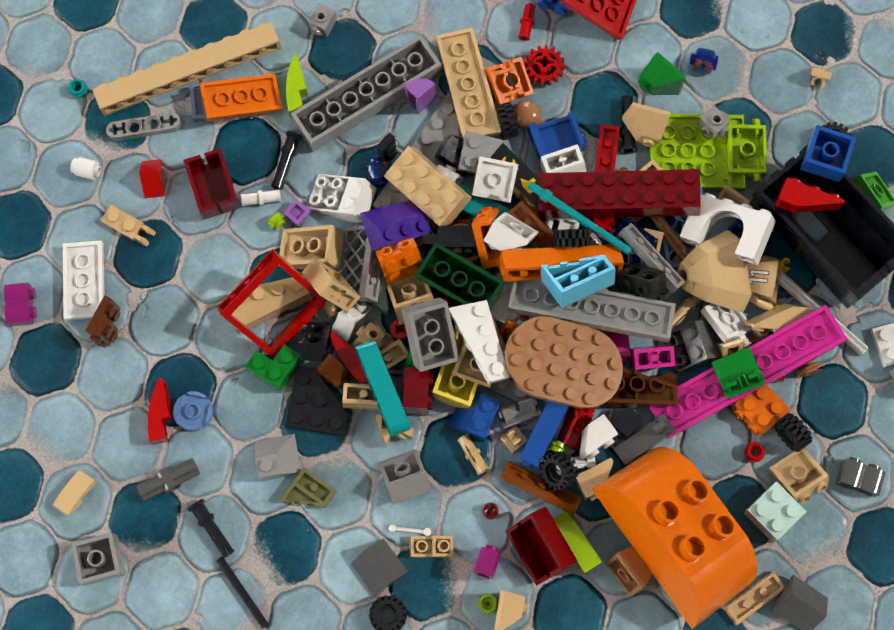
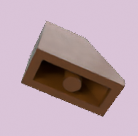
M329 354L317 368L320 377L338 391L341 387L343 388L344 383L351 381L349 378L351 376L350 372L332 354Z

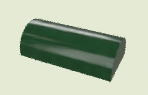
M436 242L414 275L415 278L462 305L487 300L490 311L497 302L505 285V282Z

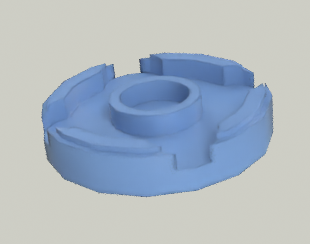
M190 391L176 400L173 406V417L182 429L197 432L210 424L214 408L205 394Z

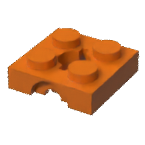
M522 57L484 69L496 105L534 93ZM506 76H510L513 79L514 84L512 87L506 83Z

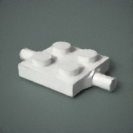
M712 303L700 311L723 343L740 338L743 341L744 349L752 344L745 336V334L752 331V327L745 325V321L748 319L742 312Z

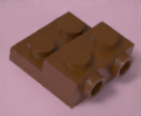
M105 295L85 330L90 335V339L103 348L110 346L111 342L113 343L118 336V328L113 322L118 320L121 309L111 298Z

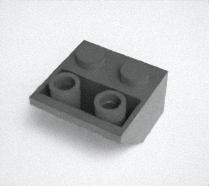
M707 320L693 321L672 331L669 343L666 342V344L674 346V367L676 373L706 365L721 358Z

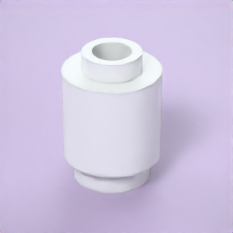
M82 157L72 160L70 170L75 176L95 180L96 177L100 176L101 166H99L98 161Z

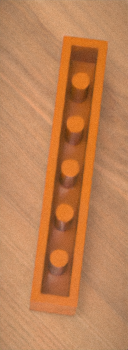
M609 244L501 250L499 268L504 282L541 280V265L548 264V266L560 265V262L563 261L573 263L579 262L581 258L605 255L615 267V276H618V272L623 268L624 260L621 250Z

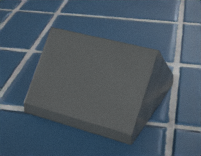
M385 539L366 548L351 563L375 597L408 573Z
M792 575L772 611L800 630H813L827 616L828 598L795 575Z

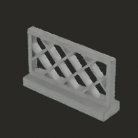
M632 223L618 233L616 238L620 239L622 237L627 245L633 249L627 255L628 262H624L623 266H627L632 262V254H637L641 258L640 265L665 271L666 287L670 291L659 294L655 300L665 301L685 283L682 277Z
M364 225L347 227L344 230L342 258L338 273L344 277L349 269L351 273L346 278L347 282L350 283L354 277L357 280L352 287L355 291L360 287V298L357 302L368 301L376 303L378 302L382 274L376 252L371 250L368 237L366 240L363 238L366 234ZM351 233H356L357 236L350 242ZM361 240L363 244L356 250L355 246ZM352 250L354 254L349 260H347V256ZM365 250V256H364V258L362 259V257H361L360 255H361V254L363 253V251ZM358 259L360 263L354 269L351 265ZM362 269V276L359 277L358 273Z

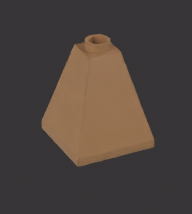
M633 547L619 551L605 563L630 597L644 588L653 575Z

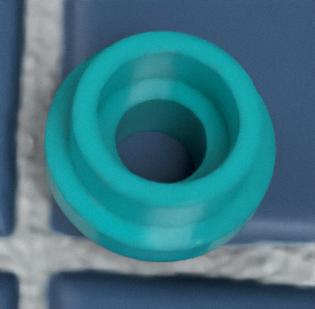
M74 79L70 82L68 91L71 96L81 98L87 93L88 87L83 80Z

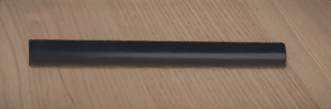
M220 557L216 562L261 628H266L269 623L226 560Z

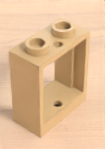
M315 257L302 272L320 296L346 312H349L360 298L340 273Z

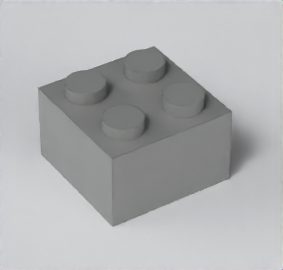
M111 532L71 543L80 585L87 586L126 575L118 535Z

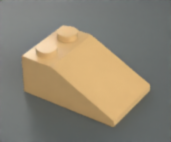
M334 225L283 229L279 255L295 269H305L315 257L330 268L340 270L345 233Z

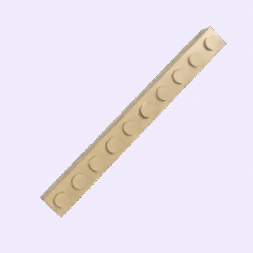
M272 22L261 23L253 29H245L237 35L224 37L216 43H208L200 49L190 50L179 57H171L168 61L155 63L147 69L137 70L126 77L122 76L110 83H102L92 90L101 112L106 116L280 50L281 45Z

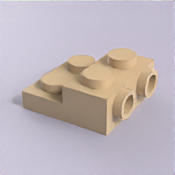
M805 448L800 452L794 451L769 468V471L781 486L801 504L808 502L811 498L810 495L814 492L821 493L828 487V474Z

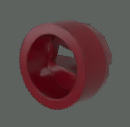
M486 503L482 508L483 516L489 520L497 517L499 512L497 505ZM490 506H493L494 509L492 510L490 516L487 515Z

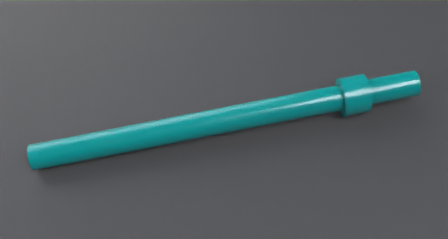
M534 182L529 184L528 189L539 195L542 201L545 203L548 201L629 255L632 250L631 247L553 196V193L548 189L544 190Z

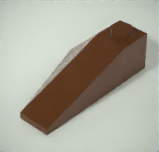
M623 367L622 380L616 393L607 402L594 408L615 409L627 408V406L630 408L677 406V385L656 377L652 378L641 374L640 371H633Z

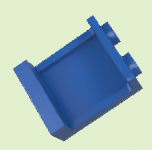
M569 111L565 117L538 126L536 122L528 124L527 132L539 163L541 156L577 144L580 152L584 151L587 140L585 134L579 130L580 122L578 117L574 116L572 111Z

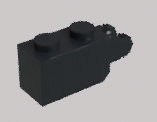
M472 225L440 226L437 229V234H426L421 239L423 251L425 250V252L430 251L436 242L459 256L466 258L477 256V245Z

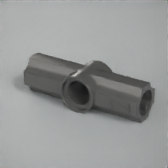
M190 458L174 467H167L157 472L155 477L137 485V490L143 501L146 502L162 493L176 490L182 483L196 477L200 472L194 459Z

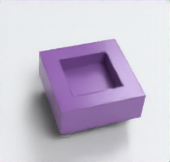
M295 199L283 214L299 227L311 214V210Z

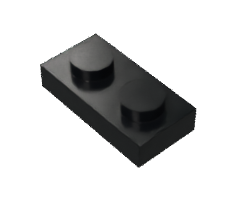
M389 132L376 146L379 161L382 163L384 161H392L397 154L395 136Z

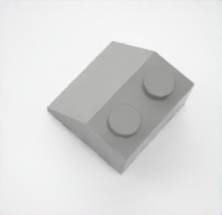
M417 449L379 463L393 505L432 490Z

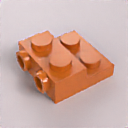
M413 237L375 251L387 285L414 276L422 264Z
M768 385L742 398L732 407L736 417L744 420L748 424V429L759 437L791 410Z

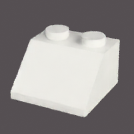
M504 212L494 220L483 241L488 243L487 245L491 249L501 251L527 245L539 232Z

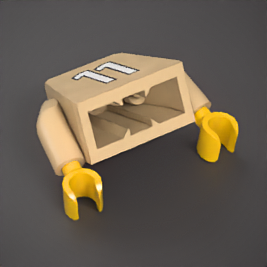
M765 255L761 257L758 265L746 264L752 294L749 301L756 307L767 312L780 306H773L772 303L776 304L781 271L785 273L791 269L784 266V264L791 262L789 258H784L780 261L779 258Z

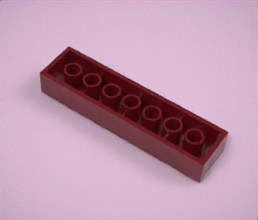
M700 169L539 173L538 186L544 190L548 189L553 193V196L586 218L700 216ZM538 195V212L541 219L571 218L548 201L547 203L542 201Z

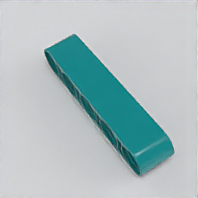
M373 339L355 346L356 354L390 436L392 437L410 430L408 418L376 341Z

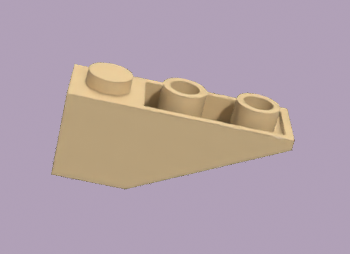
M783 304L745 321V325L751 326L754 331L764 332V328H768L770 332L776 333L810 314L812 308L803 305Z

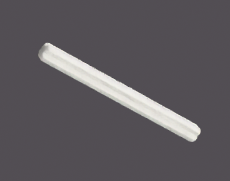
M781 271L779 285L803 306L812 308V312L822 307ZM835 318L848 339L845 343L856 353L863 355L868 350V346Z

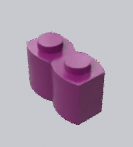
M29 283L4 285L5 320L9 326L34 324V318H37L36 307H33L36 291Z
M487 544L486 547H481L474 569L475 575L491 580L494 579L501 556L497 547Z

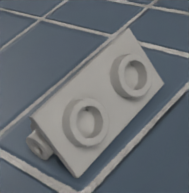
M530 397L518 402L519 409H516L515 404L501 408L498 411V417L503 428L512 427L523 421L540 416L542 413L538 408L537 399Z

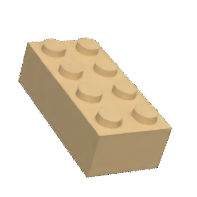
M411 146L406 147L384 175L387 180L439 226H450L472 199L470 195L419 150Z

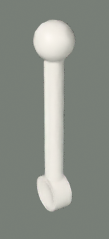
M391 524L388 528L390 532L403 531L424 534V536L431 535L429 528L421 530L396 527L394 524Z

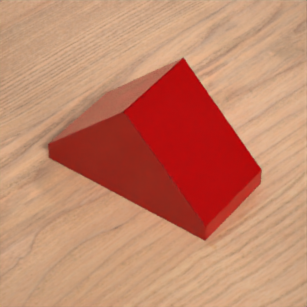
M162 160L142 161L139 175L144 198L164 197Z

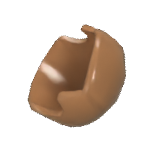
M521 101L513 107L516 123L519 128L524 130L528 129V124L536 122L538 126L541 123L542 113L540 108L532 101Z

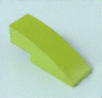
M297 54L293 55L286 81V101L290 118H292L291 113L303 106L301 98L308 96Z
M564 512L554 519L578 561L576 563L583 575L602 563L596 551L568 512Z

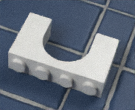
M709 193L700 194V216L687 217L680 234V238L684 243L693 246L706 241L712 226L718 220L726 217H735L743 221L744 225L743 234L735 254L739 260L758 265L776 222L772 213L765 209H760V211L754 210L753 207L747 204H741L740 206L726 198L719 200Z

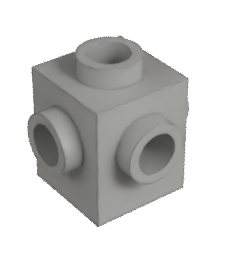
M713 105L699 118L697 125L706 137H711L715 140L718 136L723 137L729 131L730 120L724 111H720Z

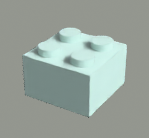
M776 481L743 513L774 543L807 511Z

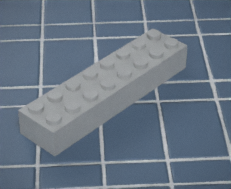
M420 35L291 113L293 122L314 152L405 97V85L410 81L418 78L433 80L441 75L442 64Z

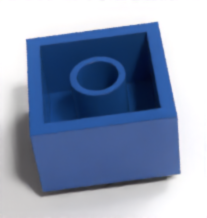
M817 125L811 134L800 170L840 182L846 173L856 137Z

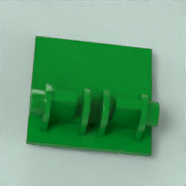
M750 347L711 362L727 400L766 385L761 369L759 370Z

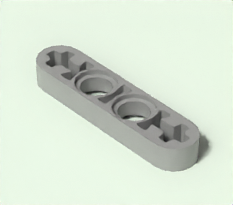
M176 113L158 114L111 122L106 127V133L111 140L121 141L176 132L181 128L182 122ZM171 119L175 120L173 126L170 125ZM156 121L159 124L156 129H149V123ZM133 124L140 126L137 132H130V127ZM114 128L119 130L116 135L113 134Z

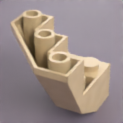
M726 230L697 245L678 267L677 273L685 281L681 288L706 302L744 312L752 294L746 261L739 260L735 254L740 238L730 230Z

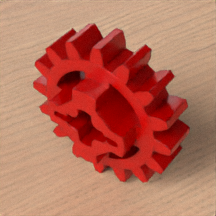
M538 45L537 51L531 49L530 54H526V61H524L529 80L533 78L534 84H537L539 81L541 86H544V82L551 86L552 80L557 83L558 77H562L565 70V65L563 64L565 59L564 57L560 58L561 52L555 53V47L549 50L548 45H545L544 49H541L540 45Z

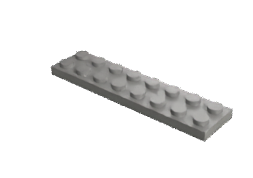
M541 280L513 282L507 312L533 317H553L590 328L669 343L676 304L600 290L561 308Z

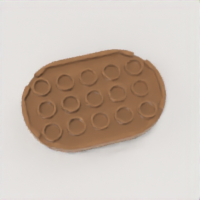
M535 317L525 321L511 333L505 348V365L508 374L512 376L516 386L521 391L534 398L580 409L593 408L611 399L618 390L622 380V359L616 345L601 331L553 317Z

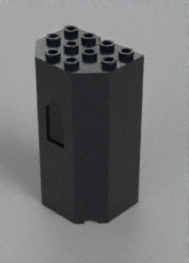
M806 145L799 152L800 155L796 159L794 157L790 158L781 171L777 169L772 173L767 182L763 181L755 188L756 191L751 195L753 198L749 204L754 210L760 211V209H765L772 213L776 220L773 230L848 309L894 270V223L846 173L841 181L837 182L800 170L808 146ZM787 177L799 179L808 186H817L821 191L828 194H837L841 199L845 200V203L839 210L811 212L829 231L817 242L795 221L793 212L775 206L782 185Z

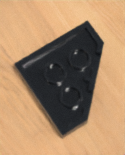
M296 368L285 426L287 428L346 437L349 416L316 370Z

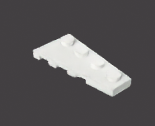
M487 300L449 308L450 317H452L456 324L455 327L462 334L467 348L474 355L475 362L487 383L508 380L509 374Z

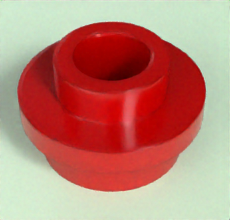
M751 442L745 447L744 455L748 461L756 463L764 458L765 449L760 443ZM752 449L757 451V456L751 454Z

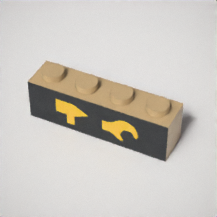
M502 143L490 158L518 164L512 196L516 199L519 198L521 201L524 199L538 213V195L528 189L531 182L538 185V177Z

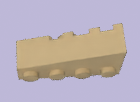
M293 277L259 285L232 314L251 329L271 318L274 319L280 316L279 314L312 300V294ZM236 328V331L239 335L243 334L240 330Z

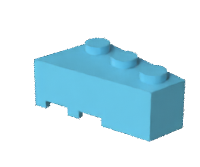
M605 255L581 258L579 262L573 263L563 261L560 262V265L554 266L545 264L541 265V281L560 307L563 308L615 284V267Z

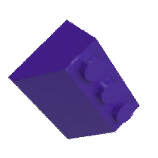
M411 200L360 213L372 251L380 250L412 237L416 240L422 238L423 235L432 234L427 215Z

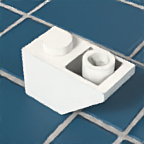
M365 301L356 302L349 312L342 310L338 313L331 332L333 331L345 341H349L364 323L373 307L369 306Z
M604 414L582 430L579 454L581 461L586 457L592 459L600 453L599 448L603 446L606 449L615 442L613 438L618 435V432Z

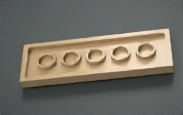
M473 27L437 35L436 41L463 141L466 131L489 137L501 134V128Z

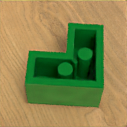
M284 344L274 360L269 359L256 350L245 365V368L248 372L281 393L303 360H301L299 353Z

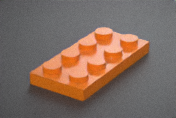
M275 74L203 82L199 85L207 121L283 111Z

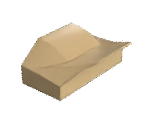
M387 339L383 341L384 343L379 351L386 368L394 370L407 360L408 351L400 339L397 341Z

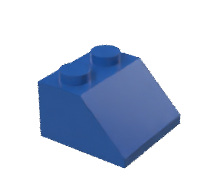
M475 392L470 408L456 407L448 426L485 442L501 407V401L484 393Z

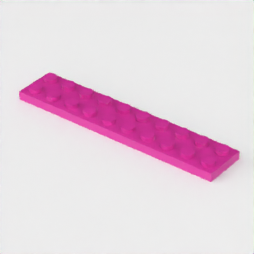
M824 305L750 346L759 370L761 369L763 373V379L766 385L841 345L848 339L827 305ZM712 367L677 387V406L649 408L655 419L664 414L676 431L667 437V439H670L766 385L727 400L716 372Z

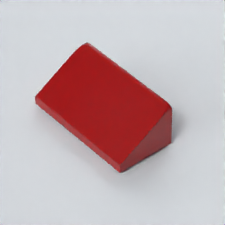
M570 407L557 440L566 447L579 451L582 430L591 423L593 414L576 418L573 407Z

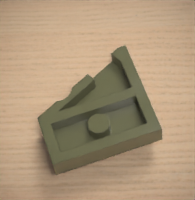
M303 467L281 497V500L289 503L326 508L337 493V490Z

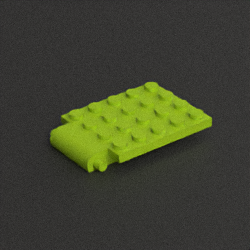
M671 113L661 141L656 147H650V161L654 159L663 170L700 169L702 190H722L726 184L734 190H745V178H753L754 183H761V177L767 176L766 126L760 125V119L758 118L752 119V125H744V115H728L730 120L729 131L723 137L718 136L713 140L711 137H706L697 125L699 118L703 114Z

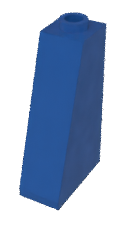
M547 402L519 457L523 459V464L531 468L540 465L570 406Z

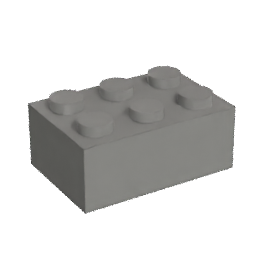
M436 298L401 308L415 368L422 372L460 361L447 301L442 298Z

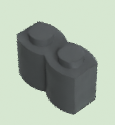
M849 457V459L846 458L841 463L836 484L871 497H877L880 495L886 472L880 470L881 467L878 465L868 464L867 466L862 464L860 459Z

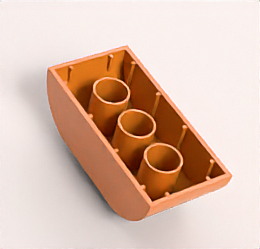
M667 447L653 448L592 488V491L692 629L755 580L757 575V559L749 538L696 466L681 453Z

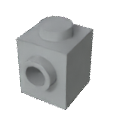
M319 3L309 20L312 33L317 36L323 35L328 37L337 21L336 10Z

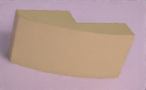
M79 470L60 492L53 507L69 517L83 503L82 498L96 485L95 480Z
M453 536L409 537V558L453 557Z

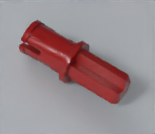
M532 3L525 4L523 17L520 19L521 26L518 39L522 41L530 40L531 28L535 23L533 19L536 5Z

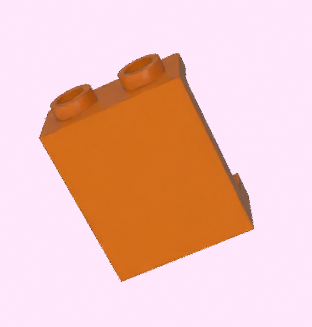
M482 208L471 224L482 269L499 266L501 251L491 249L487 245L488 243L483 241L499 213L498 208Z

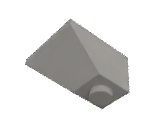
M295 434L255 441V460L258 478L261 481L300 473L301 466Z

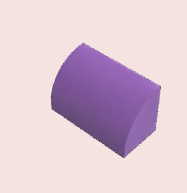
M424 78L414 79L405 85L406 101L419 114L436 99L435 83Z

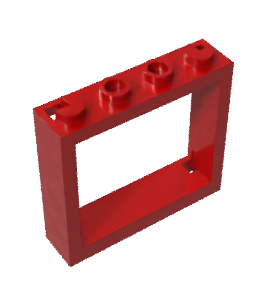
M272 249L224 299L217 309L221 316L273 358L279 353L283 345L290 339L295 338L303 325H307L311 321L312 316L325 306L327 299L320 296L299 271ZM279 265L315 297L270 344H267L232 313Z

